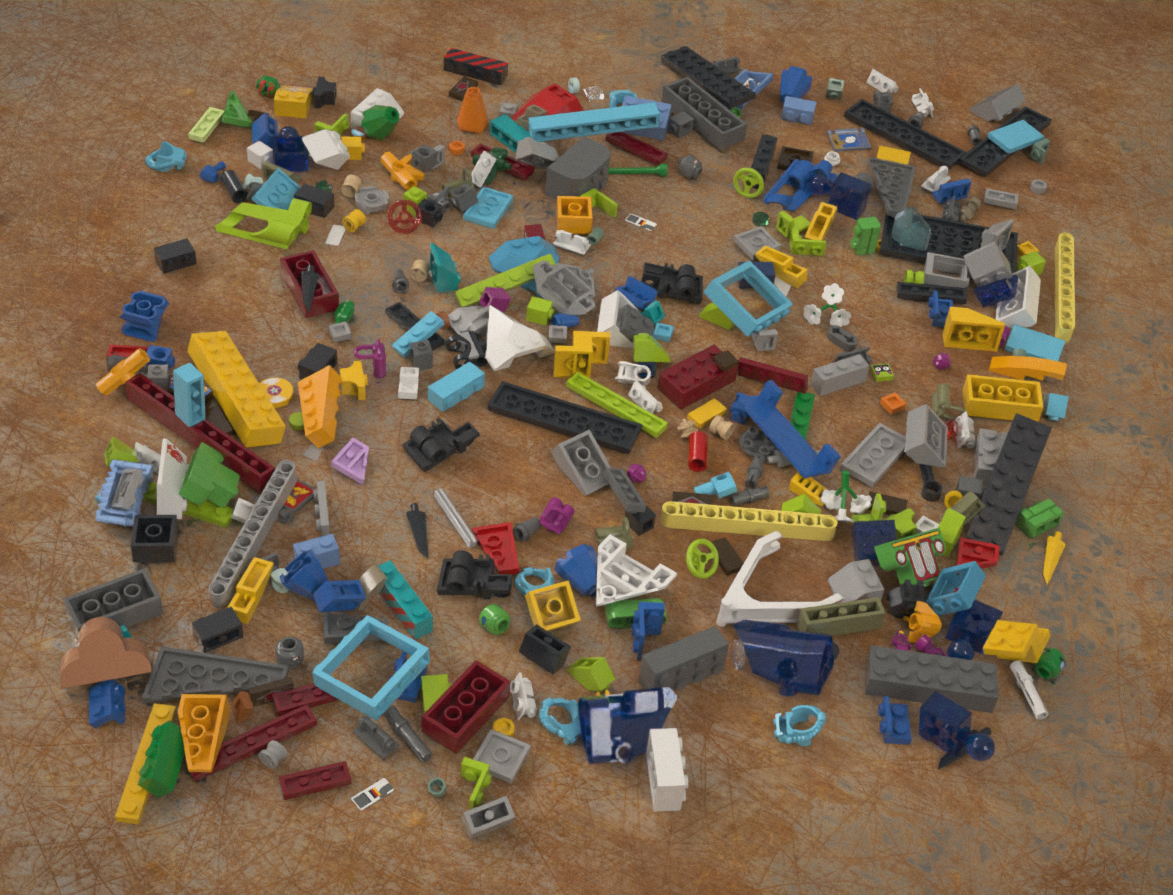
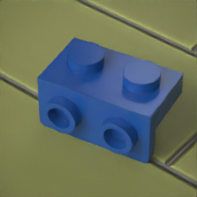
M628 276L625 285L618 286L615 291L619 290L639 310L647 308L655 301L658 293L656 289L632 276Z
M934 291L933 296L929 297L928 307H931L929 319H932V326L944 328L949 308L953 307V300L938 299V291Z
M111 679L102 681L89 688V725L96 728L111 720H115L119 724L125 723V689L121 684Z

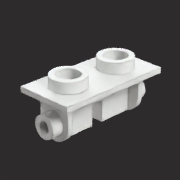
M872 69L866 83L881 92L891 91L892 94V92L898 91L896 82Z
M919 88L920 93L914 94L911 100L918 112H922L925 117L930 114L933 118V104L928 102L927 93H923L921 88Z
M483 151L480 155L481 157L471 173L472 184L480 188L496 161V158L486 151Z
M941 166L939 171H936L921 187L929 192L938 191L941 184H945L951 179V177L947 176L948 168Z
M557 230L555 235L557 239L553 243L555 246L585 255L591 246L586 237L574 235V238H572V233L564 230Z
M635 380L628 396L639 407L652 414L656 411H662V403L658 402L646 390L644 385Z
M967 411L957 417L954 423L958 449L962 445L967 446L969 449L974 448L976 445L975 435L973 434L974 421L968 417Z
M136 442L134 450L136 451L138 463L153 465V471L159 474L161 455L150 449L147 445Z
M519 672L510 686L514 702L513 709L516 712L517 720H520L523 715L533 718L536 716L537 708L535 699H532L534 696L532 683L528 678H522V673Z

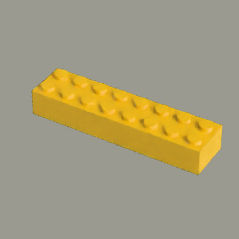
M226 331L191 334L187 352L198 370L204 375V380L209 388L212 389L213 395L244 446L248 448L281 444L286 425Z

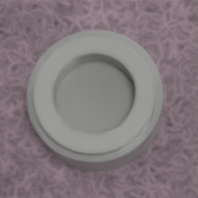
M1037 179L1031 182L1030 190L1036 194L1046 192L1047 184L1044 181Z

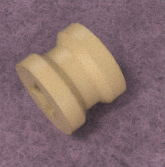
M416 260L410 270L411 278L415 281L423 282L427 278L430 265L424 260Z

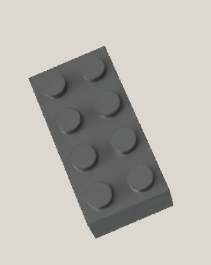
M145 568L63 598L66 615L77 637L81 627L87 621L96 617L112 619L119 626L125 625L127 628L163 614L161 597Z
M714 626L642 655L638 682L649 698L653 700L658 697H664L672 691L681 690L691 683L700 682L710 675H717L724 670L729 643L719 629Z

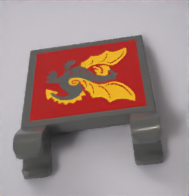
M297 479L295 486L282 507L283 509L279 512L281 516L279 521L287 524L297 511L314 498L313 490L316 489ZM260 494V495H257V496L254 498V501H255L256 503H257L259 497L261 496V494Z

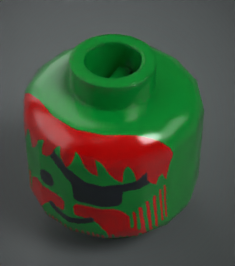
M264 75L261 79L257 80L256 88L259 89L260 95L273 98L276 90L280 88V83H278L277 78Z

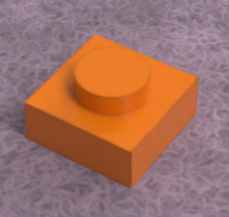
M896 392L880 400V404L891 415L904 410L907 405Z

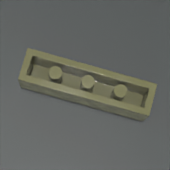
M879 597L800 609L797 626L803 640L881 629L886 612Z

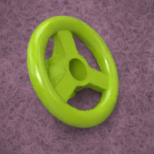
M742 168L735 173L733 184L740 195L747 198H756L762 193L764 181L756 170ZM738 178L744 182V191L738 184ZM759 184L758 190L755 193H750V188Z
M697 539L690 544L686 553V563L689 571L699 579H707L716 572L719 556L712 542L706 539ZM705 545L711 552L707 554L701 553L697 546ZM713 558L710 570L704 573L705 564L709 559Z

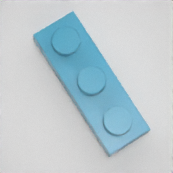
M430 311L392 344L393 350L403 358L410 355V343L427 340L445 325L444 321Z

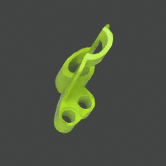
M294 198L289 209L284 210L242 202L231 211L227 218L216 224L215 228L217 232L288 249L298 233L305 234L309 227L308 217L312 210V203ZM246 216L268 221V226L265 229L255 233L233 228Z

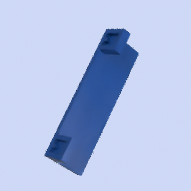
M773 380L766 382L759 395L738 399L737 402L742 406V409L764 431L765 435L771 439L777 449L786 456L787 460L793 464L800 475L804 478H810L832 472L841 456L830 444H824L819 454H817L775 407L783 392Z

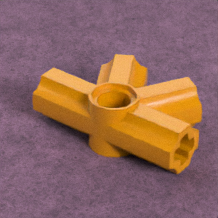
M385 152L381 156L380 162L391 173V180L400 183L407 191L413 186L416 187L417 181H423L424 172L411 166L412 154L403 157L401 160H398L391 152Z
M141 348L137 349L128 358L123 359L110 370L111 372L96 383L98 390L105 396H108L121 384H125L139 369L150 361L149 355Z

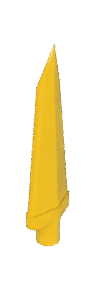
M1059 531L1055 532L1054 537L1048 536L1046 540L1043 576L1047 586L1066 546L1061 541L1063 534Z

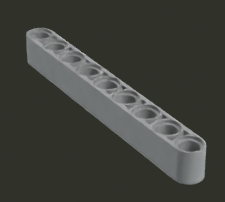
M283 460L278 464L209 586L212 604L215 607L222 608L230 603L236 592L237 584L259 551L295 486L297 473L293 461Z

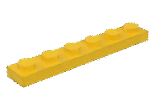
M154 703L115 815L116 822L139 825L150 793L138 786L139 773L147 757L145 754L151 744L153 730L158 725H162L169 720L171 722L174 721L177 712L176 706Z

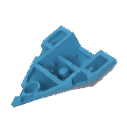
M540 236L504 242L489 256V261L493 271L499 274L547 254H551L556 264L559 262L560 257L553 245ZM535 280L521 285L522 288L528 291L531 289L536 292V296L542 299V296L537 292Z

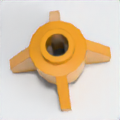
M917 601L915 611L918 612L913 613L910 617H903V620L909 622L910 629L914 630V632L910 631L909 642L917 643L924 634L930 638L941 630L940 618L925 602Z

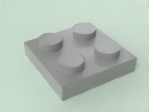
M762 226L734 235L733 239L752 260L758 259L755 254L765 245L777 251H780L781 245Z
M136 468L123 470L110 505L111 508L129 510L130 507H133L136 501V490L143 482L142 470Z
M490 729L473 760L489 764L490 775L512 784L531 750V745Z

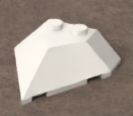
M490 305L485 358L494 371L510 367L514 358L536 352L538 357L542 358L555 353V350L545 336Z
M609 535L598 546L596 607L665 589L675 579L677 573L661 563L654 571L625 555L626 543Z

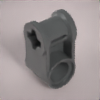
M874 91L873 104L891 113L893 105L891 91Z

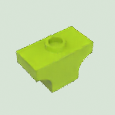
M908 508L895 515H890L887 519L879 522L876 536L894 541L915 535L917 526L912 522L915 513L911 508Z

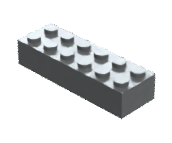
M689 77L663 86L661 102L672 104L671 110L676 114L684 111L694 118L693 128L720 150L745 140L747 124Z
M871 645L866 660L865 694L881 697L889 696V698L992 713L998 700L997 664Z

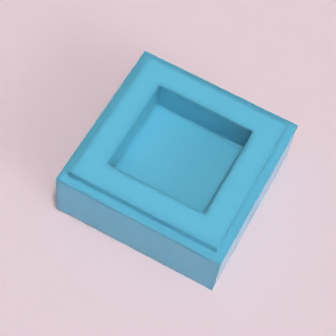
M656 323L653 337L657 340L670 342L674 326Z

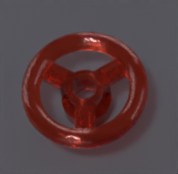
M399 200L389 208L387 217L389 225L393 230L398 233L407 234L418 228L422 215L420 208L413 201ZM401 205L402 211L399 213L398 218L393 220L394 210ZM407 205L415 210L416 219L412 218V214L407 211ZM403 214L408 215L406 220L402 219ZM400 222L405 225L409 223L414 224L406 229L397 226Z

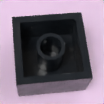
M135 515L131 539L133 562H175L179 535L177 515Z

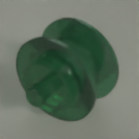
M326 180L315 184L316 188L332 193L333 186L331 184L327 185Z

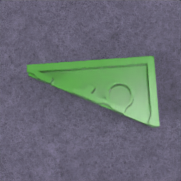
M231 91L226 102L222 123L250 128L252 120L236 93Z

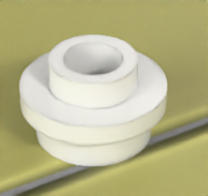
M828 152L824 157V160L829 161L832 166L840 163L839 154L836 152Z

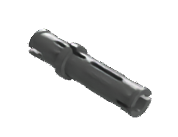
M395 706L389 707L384 716L390 721L396 734L402 736L422 763L429 761L433 753L412 729L409 720L405 719Z

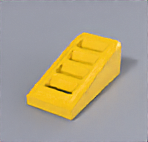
M798 471L791 479L789 486L790 491L798 495L806 494L814 503L822 507L825 505L821 502L818 495L828 489L812 477L804 478Z

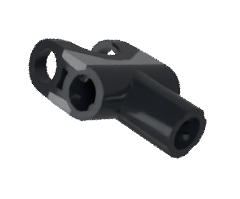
M476 332L459 333L450 336L446 340L445 345L449 351L461 352V354L453 359L456 369L468 362H471L478 368L488 363L485 358L487 339L480 340ZM457 341L455 345L450 346L452 342ZM460 360H465L462 364H457Z

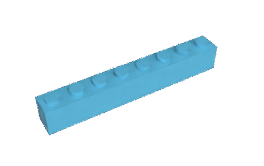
M654 102L530 117L529 133L531 138L541 142L659 127L660 113Z

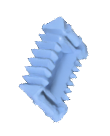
M112 460L110 464L112 472H107L109 477L104 478L106 484L101 485L103 491H100L102 497L98 498L100 510L96 511L95 520L96 522L102 521V523L106 524L114 523L124 527H133L135 515H142L140 505H143L141 500L144 499L143 494L147 493L146 489H149L147 484L153 482V465L127 462L125 460ZM132 468L142 470L143 482L136 490V501L133 507H130L129 510L111 508L110 505L123 470Z

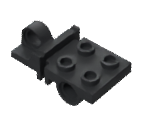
M647 262L644 263L641 282L654 289L658 287V298L662 299L665 292L669 297L701 304L703 298V276L696 275V270L692 265L684 264L676 270L672 264L668 267V263H665L664 267ZM651 280L653 283L648 284L645 281Z
M437 418V424L432 421V426L428 429L423 425L413 429L410 434V440L402 445L409 456L426 472L455 454L456 449L460 454L466 451V447L472 444L474 439L480 436V433L469 421L452 431L443 420Z
M459 550L453 554V558L443 559L437 593L438 595H479V591H482L483 599H491L492 594L505 598L511 593L512 578L511 574H494L495 563L494 559H490V555H486V559H483V555L479 554V559H473L471 553Z

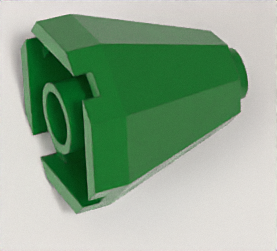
M375 105L363 112L362 116L364 118L361 121V125L368 137L377 138L376 140L380 141L393 133L400 114L396 108L391 106Z

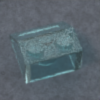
M911 206L896 213L891 234L894 240H897L901 246L925 251L928 248L932 229L915 207Z

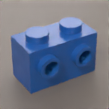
M264 113L252 124V143L260 141L272 149L278 142V125L275 119Z

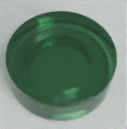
M756 212L753 214L752 222L759 227L767 226L769 215L765 212Z

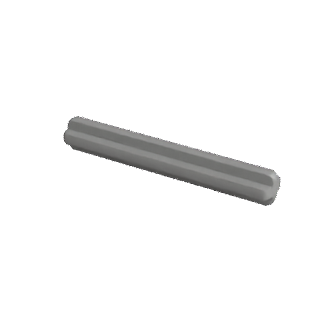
M442 488L436 490L434 497L469 548L477 546V538L447 493Z

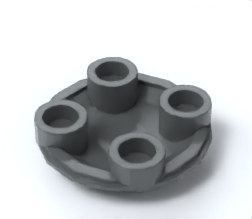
M749 427L748 431L744 432L740 437L739 443L742 450L752 457L755 454H759L758 458H760L762 454L766 458L767 456H772L774 450H776V445L765 435L764 431L759 430L757 427Z

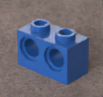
M360 580L326 581L313 593L319 612L353 611L366 599Z

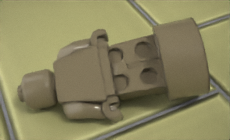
M971 197L967 202V206H962L961 216L959 217L961 222H964L966 219L970 220L975 216L973 212L977 211L981 206L980 199Z

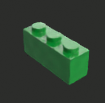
M170 720L162 725H158L153 730V738L145 754L147 757L139 773L138 786L158 798L174 790L185 754L181 727Z

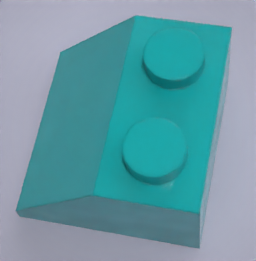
M430 243V273L437 293L458 290V283L461 282L460 273L456 272V262L452 261L449 253L434 243Z

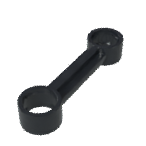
M919 464L924 482L921 496L929 502L938 501L942 492V485L935 481L930 465ZM927 489H932L936 491V493L930 492Z

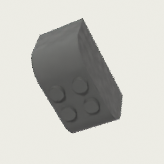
M583 136L547 168L546 195L557 200V196L580 197L593 188L598 191L605 188L609 175L610 150L606 146Z

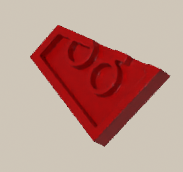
M511 522L471 528L484 553L490 555V559H494L495 570L498 574L520 573Z

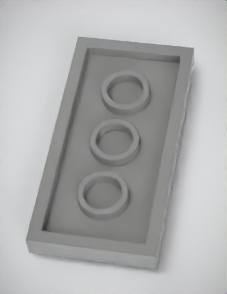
M879 423L843 461L840 470L849 471L851 476L873 487L905 452L906 437Z

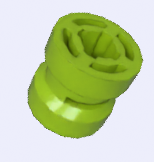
M907 269L904 282L923 284L924 271L913 272Z

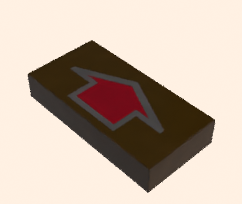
M464 76L449 91V97L463 101L467 89L477 87L478 81Z
M673 491L672 502L712 505V494Z
M292 677L248 688L253 707L273 702L272 694L294 689Z

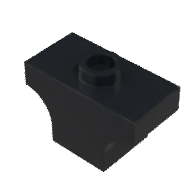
M318 77L317 85L313 87L314 108L321 109L324 105H335L337 97V84L335 82H328L325 77Z

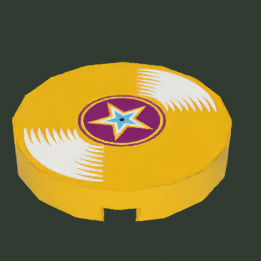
M278 377L268 378L259 383L274 408L286 406L293 399V386L285 379Z

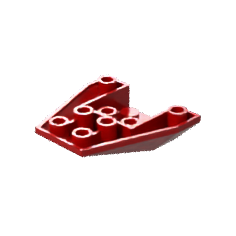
M554 83L532 94L511 119L516 122L519 116L525 114L526 108L533 104L547 110L546 115L584 110L577 97Z

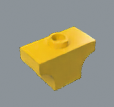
M361 360L354 361L351 367L340 369L342 395H354L358 400H366L365 385H368L367 374H363Z

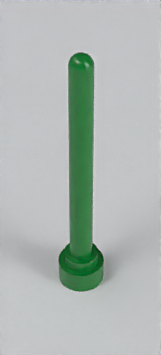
M660 164L657 167L609 168V174H657L660 177H667V164Z

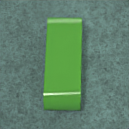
M655 598L620 600L606 604L607 624L610 628L614 629L632 628L634 610H638L639 602H664L661 599ZM665 610L662 625L665 624L667 621Z

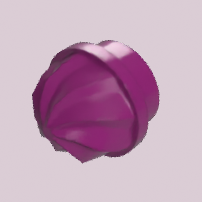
M941 352L934 357L933 365L937 369L946 370V368L951 367L948 353L943 354Z
M634 463L629 467L627 476L630 481L641 483L646 479V469L643 465Z

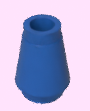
M557 313L552 316L551 323L554 326H567V328L579 325L578 315Z

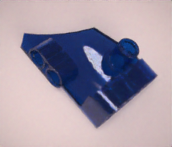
M742 620L733 624L745 650L752 673L779 684V692L783 696H794L797 693L819 696L834 666L832 635L790 630L789 627L783 624Z
M670 687L628 690L622 694L579 697L580 730L588 763L590 765L611 762L627 763L633 757L646 753L650 729H662L678 696ZM624 746L625 752L619 757L618 750Z

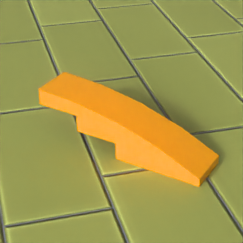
M998 356L992 357L988 371L1019 380H1024L1025 376L1043 380L1044 376L1063 380L1067 364L1035 357Z

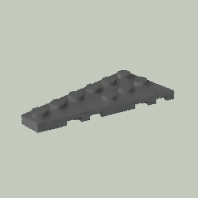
M869 157L868 165L887 215L893 218L904 219L916 166Z
M161 646L142 696V703L180 700L182 694L225 695L239 693L240 691L249 692L248 688L287 678L289 665Z

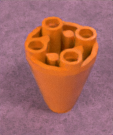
M470 87L465 93L457 116V125L460 131L481 134L488 126L486 108L480 89L477 87Z

